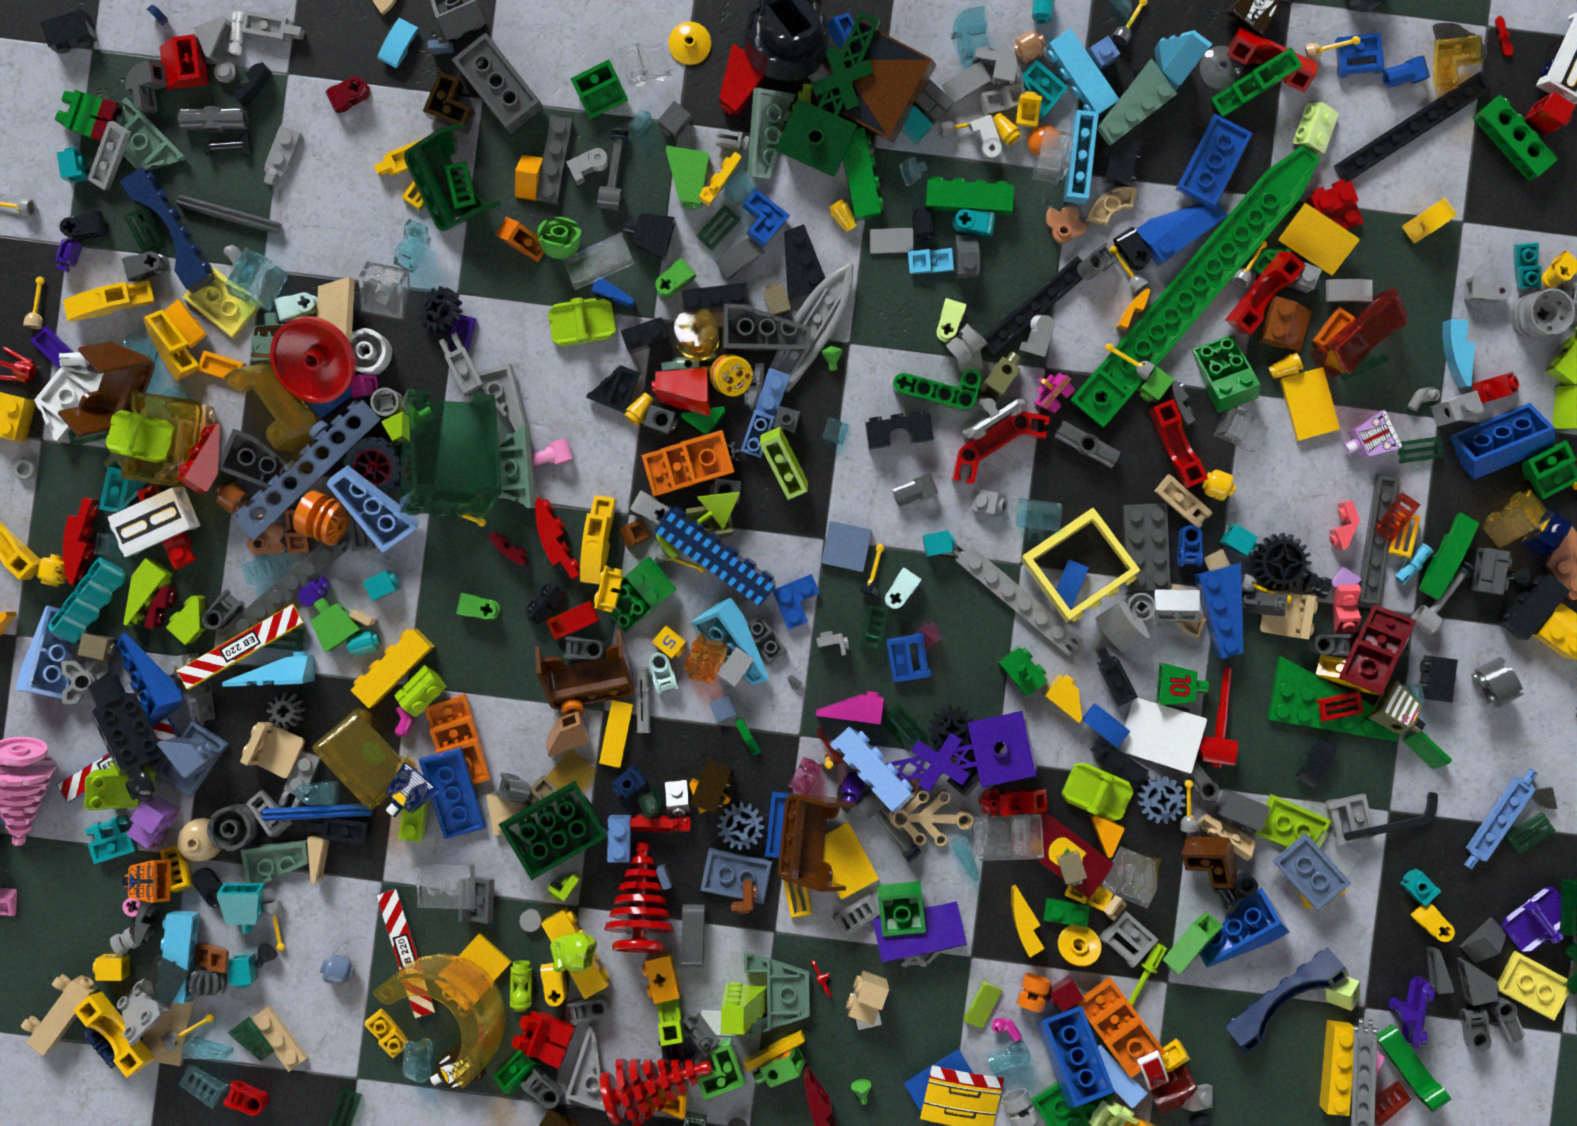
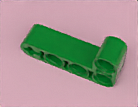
M975 369L966 370L960 378L958 387L911 374L900 373L894 378L892 387L900 395L960 411H967L976 402L981 384V374ZM966 375H973L976 378V383L974 385L967 384L965 381ZM905 379V383L908 385H912L913 381L916 384L913 387V392H910L911 387L905 386L901 389L900 384L897 382ZM920 384L927 385L929 393L926 395L920 394L918 386ZM947 390L950 398L946 401L940 399L939 391ZM960 396H968L971 400L970 405L963 406L959 401Z
M1390 1024L1377 1034V1042L1418 1099L1434 1113L1452 1100L1446 1090L1433 1079L1393 1024Z

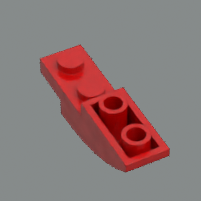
M154 483L139 491L137 495L142 502L163 492V490L157 483ZM187 531L162 541L174 569L179 570L197 560L190 546L192 541Z
M83 497L78 515H68L63 537V563L68 584L78 585L88 573L87 567L94 557L95 544L87 542V540L93 533L92 525L100 512V500Z
M538 497L535 505L536 523L546 555L553 566L562 563L571 579H576L580 576V564L576 558L572 559L568 554L570 548L566 542L559 540L560 537L566 534L563 530L566 527L560 517L555 518L551 512L554 508L550 501Z

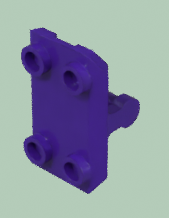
M1552 886L1546 887L1505 918L1501 927L1521 952H1533L1548 940L1554 944L1563 939L1564 936L1560 932V894Z
M1415 977L1410 981L1406 1002L1400 1001L1397 998H1391L1388 1002L1389 1008L1394 1012H1398L1399 1016L1404 1020L1402 1035L1416 1049H1420L1421 1044L1425 1045L1427 1042V1032L1423 1031L1428 1001H1433L1435 995L1431 984L1422 977Z

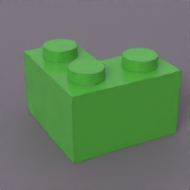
M729 1037L719 1041L710 1052L715 1065L712 1067V1072L705 1076H699L698 1085L704 1100L742 1087L746 1083V1076L732 1038Z

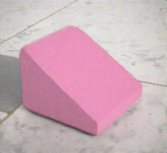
M0 888V915L15 916L17 889Z

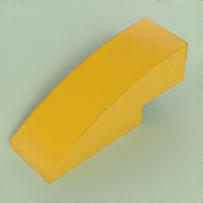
M159 310L144 316L143 321L150 338L176 382L195 374L199 364L187 350L188 342L163 310Z
M1013 885L1011 886V906L1015 928L1028 956L1032 957L1045 949L1033 931L1041 925L1017 886Z

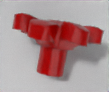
M993 788L991 793L988 790H984L982 792L984 798L978 799V804L984 805L981 811L984 814L990 811L991 816H997V810L1000 811L999 790Z

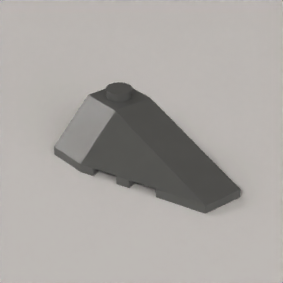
M724 304L722 351L811 349L810 327L780 318L746 304Z
M233 428L219 460L218 470L269 488L270 486L267 483L275 475L280 477L285 472L283 468L288 463L256 437ZM288 477L284 480V483L287 487L294 488L297 485V480L293 477ZM305 492L297 500L301 501Z

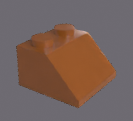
M1277 296L1272 298L1268 303L1257 342L1300 353L1312 311L1295 301Z

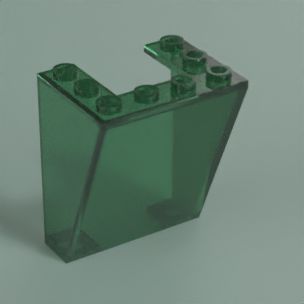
M408 389L403 398L400 513H406L411 516L420 513L429 514L430 516L450 514L452 517L472 515V517L476 518L487 515L502 492L495 395L474 393L469 402L428 400L430 391Z

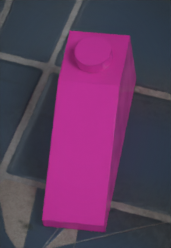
M867 691L866 695L860 694L816 710V716L881 724L884 698L879 697L880 693Z

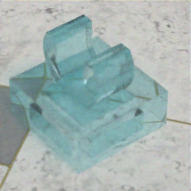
M915 157L906 159L899 166L906 186L916 183L922 178L923 172L927 171L925 162L917 164Z

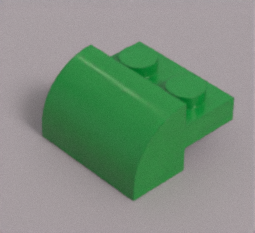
M609 59L570 78L590 120L629 101Z
M1567 441L1558 443L1524 461L1522 464L1525 480H1530L1539 499H1545L1577 482V469L1573 463L1576 458Z

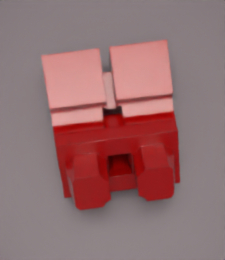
M531 1011L530 1015L522 1016L519 1024L520 1028L524 1031L522 1036H514L512 1046L522 1051L528 1057L539 1058L542 1062L559 1069L564 1061L577 1025H571L570 1021L561 1020L545 1012Z

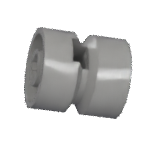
M968 323L959 331V337H953L946 344V347L965 365L974 357V351L979 352L987 344L985 339Z
M380 388L371 397L372 409L381 416L390 418L405 410L406 402L404 397L389 388Z
M1131 593L1124 598L1134 620L1141 618L1142 621L1148 620L1156 611L1154 599L1146 593Z
M1016 1089L1002 1097L1001 1102L1006 1113H1009L1008 1118L1012 1126H1032L1038 1122L1039 1117L1034 1106L1030 1105L1032 1101L1026 1089Z

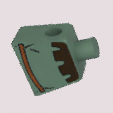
M265 313V325L254 326L250 361L257 364L270 363L272 339L280 327L284 325L278 323V313Z

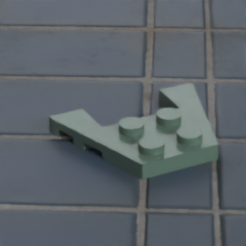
M744 951V973H767V1016L757 1018V1022L751 1024V1028L745 1032V1038L760 1032L769 1031L771 1028L780 1025H786L810 1017L809 971Z

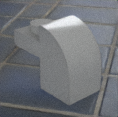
M1000 43L996 51L989 47L976 48L973 63L976 64L982 61L983 65L993 67L991 84L1001 86L1013 85L1017 70V60L1013 51Z

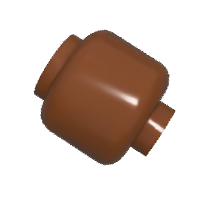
M236 482L223 483L216 490L217 504L229 514L236 513L242 506L245 505L247 507L250 503L248 500L249 494Z

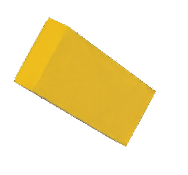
M612 700L599 764L621 767L633 703Z
M802 1029L744 1058L743 1065L746 1071L749 1072L804 1043L805 1035Z

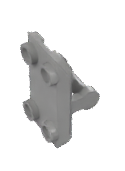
M977 396L975 406L980 409L982 414L965 424L962 433L967 438L971 439L974 437L975 440L980 439L987 434L985 429L1009 414L1012 416L1019 414L1024 410L1022 406L1026 403L1023 399L1017 397H1007L996 404L991 398Z
M144 978L138 981L117 1003V1008L121 1009L125 1027L123 1037L127 1039L128 1045H135L147 1030L150 1031L160 1021V1015L167 1013L171 1009L169 1002L158 1001L153 983Z

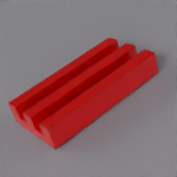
M1360 691L1316 700V703L1319 704L1318 712L1321 715L1319 719L1322 722L1364 713ZM1355 697L1356 699L1348 702L1325 706L1326 703H1331ZM1357 705L1356 709L1326 714V711Z

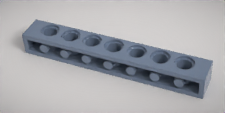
M355 399L346 408L349 412L343 417L339 414L331 422L333 427L329 431L323 430L315 437L317 442L312 447L309 445L304 447L299 452L301 457L296 462L291 460L283 468L285 472L280 477L275 475L267 483L270 486L264 492L259 490L251 498L253 503L249 507L244 505L235 513L237 518L234 522L253 540L381 420V417L363 399L359 402ZM355 416L360 419L361 424L359 427L352 428L348 425L350 417ZM342 432L345 436L344 441L341 443L334 442L332 439L333 433ZM319 447H326L329 450V455L325 458H320L316 454V450ZM303 462H309L313 465V470L305 473L301 470L300 465ZM288 477H293L297 480V485L294 488H289L285 485L284 480ZM272 492L279 493L281 501L278 503L271 502L269 494ZM257 507L262 508L265 511V516L262 518L255 517L253 509Z

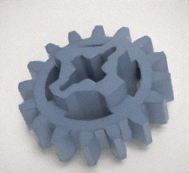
M1155 776V782L1147 779L1149 785L1147 787L1141 785L1144 792L1137 794L1142 798L1137 804L1144 806L1140 810L1141 813H1148L1146 818L1151 820L1154 817V822L1158 824L1161 819L1165 824L1168 823V818L1175 821V814H1182L1179 808L1186 806V804L1181 802V799L1186 798V795L1179 793L1183 788L1176 786L1177 781L1173 779L1169 782L1167 776H1164L1162 781L1158 776ZM1164 786L1171 788L1174 793H1167ZM1161 795L1165 797V799L1162 800V804L1157 802V800L1161 799ZM1150 806L1157 807L1159 814L1153 812Z
M743 802L740 803L739 807L732 803L731 810L728 808L724 809L726 815L720 814L719 818L723 822L718 823L717 827L723 830L718 834L719 836L725 835L723 843L730 841V848H733L736 844L739 850L742 849V845H746L747 849H749L750 842L758 843L756 836L762 837L763 834L759 829H764V825L759 824V822L763 820V816L757 817L759 810L757 808L752 811V804H749L746 808ZM741 812H745L752 817L747 818ZM733 815V823L726 826L728 818ZM738 821H741L742 824H747L744 830L741 831L740 828H735ZM755 826L754 833L749 837V829ZM735 834L739 836L741 840L735 839L731 835Z

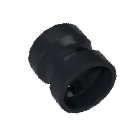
M1310 572L1306 575V580L1303 582L1302 591L1308 594L1315 593L1317 597L1325 599L1330 592L1332 579L1328 577L1320 578L1316 573Z

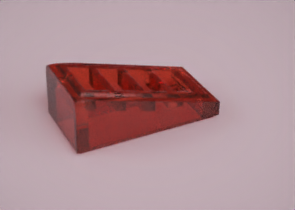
M1405 493L1398 494L1374 527V530L1392 542L1417 511L1420 504ZM1400 502H1403L1404 504H1406L1407 506H1409L1410 509H1409V510L1406 509L1405 507H1403V506L1400 505L1399 503H1400ZM1397 509L1405 514L1404 518L1394 512V510ZM1389 516L1400 523L1398 525L1388 519ZM1384 523L1394 529L1393 533L1382 525Z
M1399 1081L1394 1082L1375 1096V1125L1382 1126L1412 1100ZM1395 1091H1396V1093L1398 1094V1096L1401 1098L1399 1101L1397 1100V1098H1396L1395 1095L1393 1094ZM1388 1097H1389L1390 1100L1392 1101L1393 1105H1391V1104L1388 1102V1100H1387ZM1381 1103L1384 1105L1386 1110L1382 1109V1107L1380 1106Z

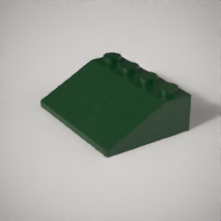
M575 780L498 824L531 881L608 836V829Z

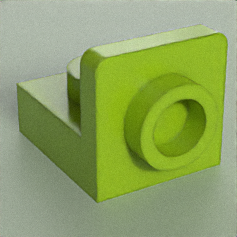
M574 872L571 876L567 874L560 884L563 888L551 882L547 890L550 891L549 894L554 899L565 901L582 876L577 872Z

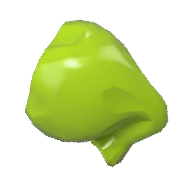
M576 932L554 939L550 944L554 960L553 971L560 973V971L567 969L573 973H580L590 968L597 947L595 938L586 933Z

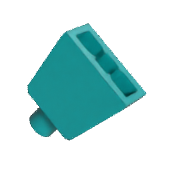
M223 883L217 893V899L226 924L238 925L239 933L241 934L252 932V925L257 924L263 914L262 903L264 902L265 883Z

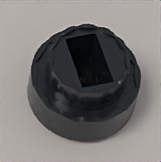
M760 0L753 6L747 18L743 40L745 54L754 68L770 78L782 81H795L806 78L815 73L825 60V50H827L829 40V23L826 15L814 0Z

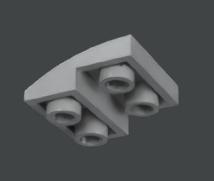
M1125 600L1095 617L1096 622L1106 637L1123 653L1150 638L1142 619L1134 620Z

